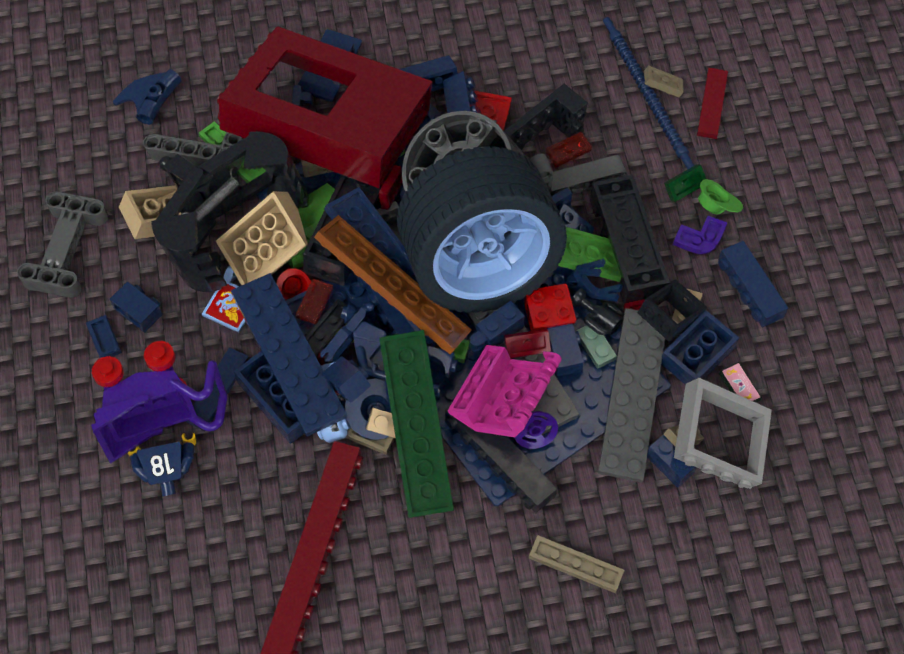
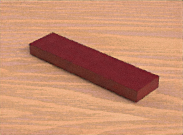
M708 68L697 136L717 139L728 75L726 70Z

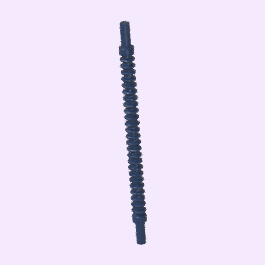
M610 17L604 18L603 22L610 33L611 41L616 46V50L619 51L618 53L621 55V58L624 59L623 62L626 63L631 76L636 80L635 83L641 89L640 92L643 93L648 106H651L650 109L656 115L655 118L661 124L660 127L666 133L665 136L671 142L670 144L673 146V150L676 151L677 157L682 159L687 169L693 167L694 164L688 155L689 150L684 146V142H681L682 138L679 137V133H676L677 130L674 128V124H671L672 121L666 115L667 112L661 106L662 103L659 102L656 93L651 89L652 87L645 84L644 72L639 67L637 60L634 59V55H632V51L627 46L625 39L622 38L621 32L615 28Z

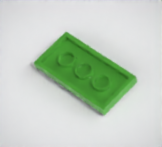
M566 227L567 244L558 266L575 270L577 265L604 259L606 261L604 267L594 269L602 271L600 277L620 282L621 274L609 239Z

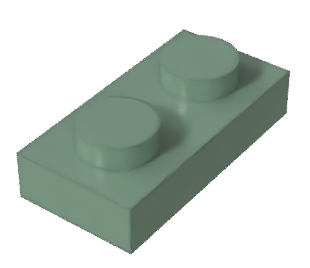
M588 326L576 330L579 332L581 344L597 369L616 360L617 355L604 335L597 334Z

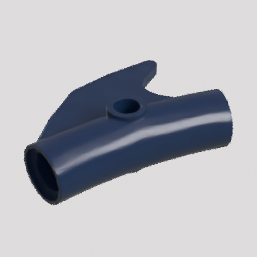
M172 69L164 73L134 80L113 100V104L117 106L124 102L132 101L137 109L136 118L144 124H153L162 105L182 80Z

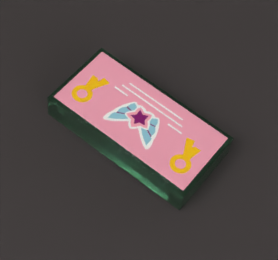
M739 362L720 371L719 375L730 392L755 403L761 401V395Z

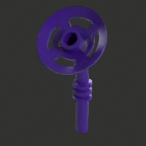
M532 412L524 430L514 438L524 448L537 449L544 447L556 437L558 432L557 421L547 412ZM546 426H551L550 432L544 437L542 433L545 431ZM525 436V437H527V438H529V439H536V441L525 440V439H523V437Z

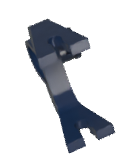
M604 259L577 265L565 282L570 291L577 292L580 288H583L586 294L593 299L615 302L619 299L617 292L622 291L623 285L618 284L599 289L589 281L587 276L600 277L602 271L594 268L604 267L606 262Z

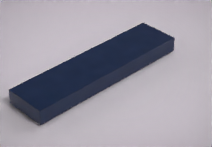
M230 347L218 365L227 394L236 381L234 370L249 360L247 355ZM215 381L211 395L205 400L196 401L193 405L196 415L207 422L212 421L217 410L220 393ZM189 420L186 421V423H188V424H190V425H193V426H195V427L201 429L200 427L196 426L195 424H193V423L190 422Z

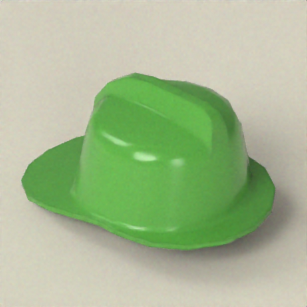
M708 179L700 183L701 193L698 201L707 211L713 214H721L725 210L730 212L742 211L743 204L741 201L727 192L718 183Z

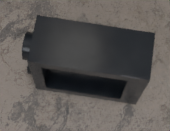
M674 280L647 297L640 307L638 314L670 342L683 333L708 307L681 283ZM667 301L686 319L677 324L658 305Z

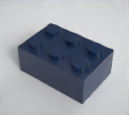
M705 310L663 352L661 365L685 385L697 378L704 380L735 349L740 337Z

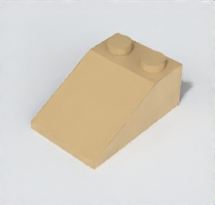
M176 186L125 191L119 209L134 239L155 236L151 221L156 220L177 191Z

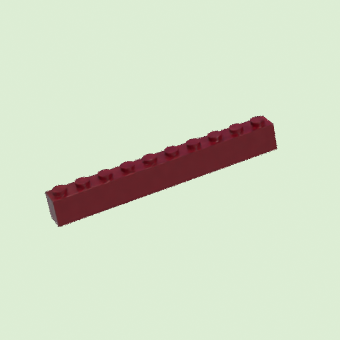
M334 441L260 654L299 653L296 651L298 643L304 640L306 633L304 625L306 619L310 620L314 606L311 604L313 598L319 595L321 588L319 580L321 575L326 574L328 568L326 559L328 553H333L336 540H333L335 532H339L342 526L343 519L340 518L341 514L348 508L350 501L348 494L350 490H354L357 477H354L356 470H360L364 457L361 456L359 447Z

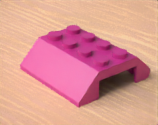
M486 345L449 407L448 413L476 432L516 437L524 430L532 415V411L540 401L551 380L550 377L555 373L562 358L557 353L544 351L545 361L543 363L510 359L505 347Z

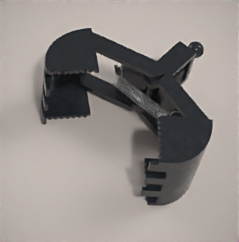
M253 131L249 132V136L199 165V168L179 154H176L173 158L169 156L162 157L159 161V166L163 171L168 172L177 187V191L157 219L151 221L157 241L183 281L190 288L200 292L221 290L223 286H227L225 279L220 277L222 275L220 273L221 256L218 252L195 255L216 225L217 221L215 219L268 188L267 196L273 191L288 192L298 209L300 207H308L309 195L285 143L270 133ZM245 155V169L255 170L256 168L261 169L263 167L267 171L241 187L235 177L238 168L234 167V169H231L229 164Z

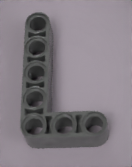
M226 132L222 144L216 145L150 134L143 140V145L152 160L160 161L162 157L169 156L173 158L176 154H179L199 168V165L244 138ZM245 155L229 164L230 168L234 169V167H237L239 170Z
M537 154L530 159V162L540 172L551 196L566 188L573 195L591 190L593 182L628 175L619 155L555 172L552 171L545 154Z

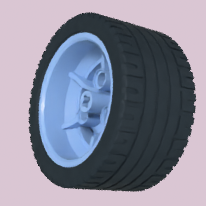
M483 146V148L473 147V149H464L462 152H454L453 155L449 154L444 159H439L435 164L428 166L427 170H423L420 176L413 180V184L409 185L408 191H405L401 199L397 214V227L416 280L427 298L443 308L447 307V309L457 312L464 311L465 313H470L472 311L473 313H478L491 309L496 310L510 301L516 303L517 300H522L526 295L529 296L534 290L541 287V284H544L548 280L547 278L551 277L554 273L553 271L557 269L558 263L561 262L567 244V231L564 221L536 166L527 157L516 151Z

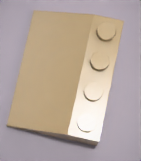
M273 191L216 240L241 285L269 273L272 275L308 245L298 208L288 192Z

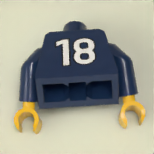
M183 433V443L180 441L141 449L138 445L134 451L128 452L133 472L143 482H148L149 485L160 483L162 496L176 494L173 480L183 478V475L189 471L194 458L195 433H193V437L189 440L186 439L185 433Z

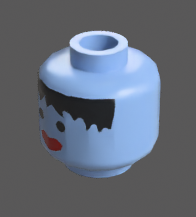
M345 418L318 431L317 434L321 440L324 439L326 442L332 443L346 438L347 431L351 426Z

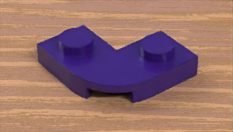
M707 216L701 232L681 224L673 245L696 254L712 252L719 245L727 222Z

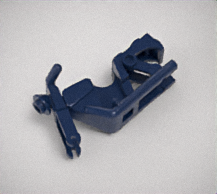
M366 302L358 311L352 303H349L348 306L343 307L341 319H344L346 326H343L337 332L326 348L321 351L320 356L321 358L325 357V364L327 362H335L354 340L359 367L361 366L369 375L366 379L377 378L386 381L379 337H385L388 334L386 331L367 322L368 318L374 324L377 321L380 322L379 316L373 311L374 304ZM427 343L429 360L437 362L444 367L446 377L450 378L451 372H456L458 364L454 352L450 355L440 347H430L429 343ZM433 383L435 397L440 398V385Z

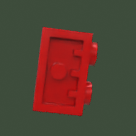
M567 284L538 288L529 296H525L524 306L530 331L576 323V316Z

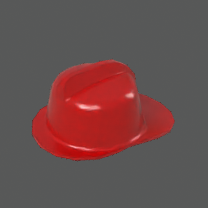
M297 268L285 270L280 274L276 282L285 301L316 287L308 276Z

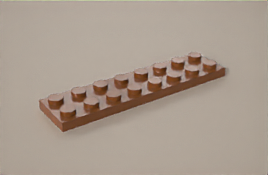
M339 215L320 229L314 236L340 262L348 266L355 275L362 278L374 291L384 297L390 305L399 310L406 319L413 322L421 330H425V335L429 336L441 349L450 355L470 333L471 329L447 308H443L427 298L416 281Z

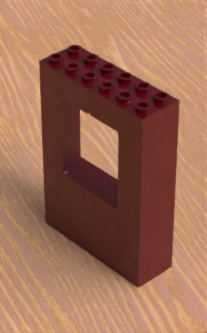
M277 26L272 33L268 34L264 43L258 46L255 54L249 57L247 64L240 68L238 75L229 82L225 91L219 94L217 99L219 104L218 120L221 130L242 138L249 136V132L253 131L275 135L285 143L291 156L380 188L429 113L433 81ZM279 61L349 86L328 115L319 114L257 91Z

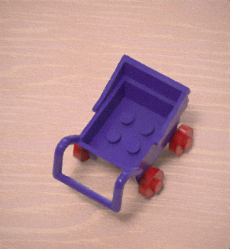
M165 341L153 342L144 351L145 362L153 372L135 373L123 381L121 380L124 370L117 358L106 356L98 359L92 367V376L98 385L104 387L102 408L96 409L97 412L94 413L96 423L91 426L110 464L149 438L162 434L163 428L189 420L205 431L219 429L224 422L228 396L217 363L214 360L208 362L204 389L198 392L187 386L186 382L179 378L173 370L172 365L176 358L173 347ZM215 381L220 393L216 416L213 422H207L196 415L190 399L195 401L207 399L213 391Z

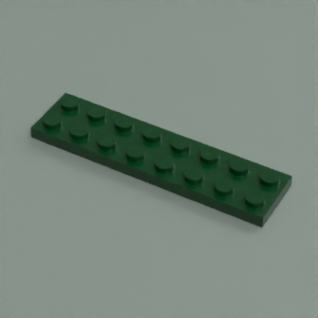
M425 330L379 337L408 517L412 518L454 511Z

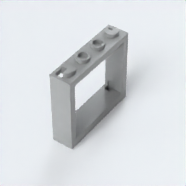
M701 378L686 383L674 458L685 462L687 466H695L701 469L703 473L714 474L723 481L738 484L740 488L751 489L754 486L760 485L763 479L772 410ZM701 400L753 421L747 470L694 449Z

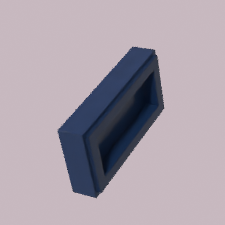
M106 315L86 322L100 358L106 356L113 357L122 353Z

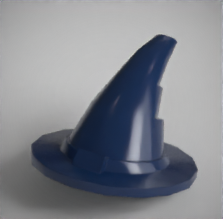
M377 378L367 379L371 387L352 403L347 400L345 401L346 420L352 430L364 438L372 440L385 439L389 436L366 430L372 408L391 413L387 382Z

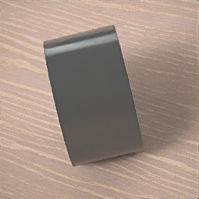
M471 111L446 113L431 120L422 127L410 142L402 166L403 186L405 191H408L407 188L410 184H413V180L417 176L419 177L423 170H427L428 166L435 164L437 160L444 159L449 154L453 155L457 151L462 152L464 149L490 146L496 137L504 140L506 149L516 151L524 157L525 155L499 125L487 116Z

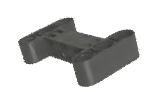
M51 192L47 195L45 201L51 215L59 219L41 265L24 263L17 269V275L23 286L29 290L73 298L81 293L82 286L76 274L68 270L86 224L95 226L105 224L108 220V214L101 200L62 192Z

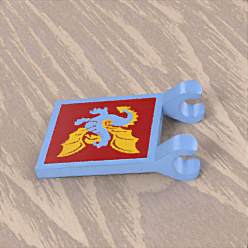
M228 266L223 277L227 286H223L221 290L215 291L202 316L240 333L246 321L231 294V290L239 286L232 283L237 277L231 266Z

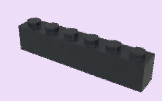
M449 407L445 409V422L452 430L456 429L460 433L461 440L466 445L470 444L475 449L477 457L481 461L485 460L490 465V469L496 477L501 476L506 482V487L513 494L516 492L522 498L521 502L528 510L532 509L537 513L556 497L557 488L507 436L476 432L448 413Z

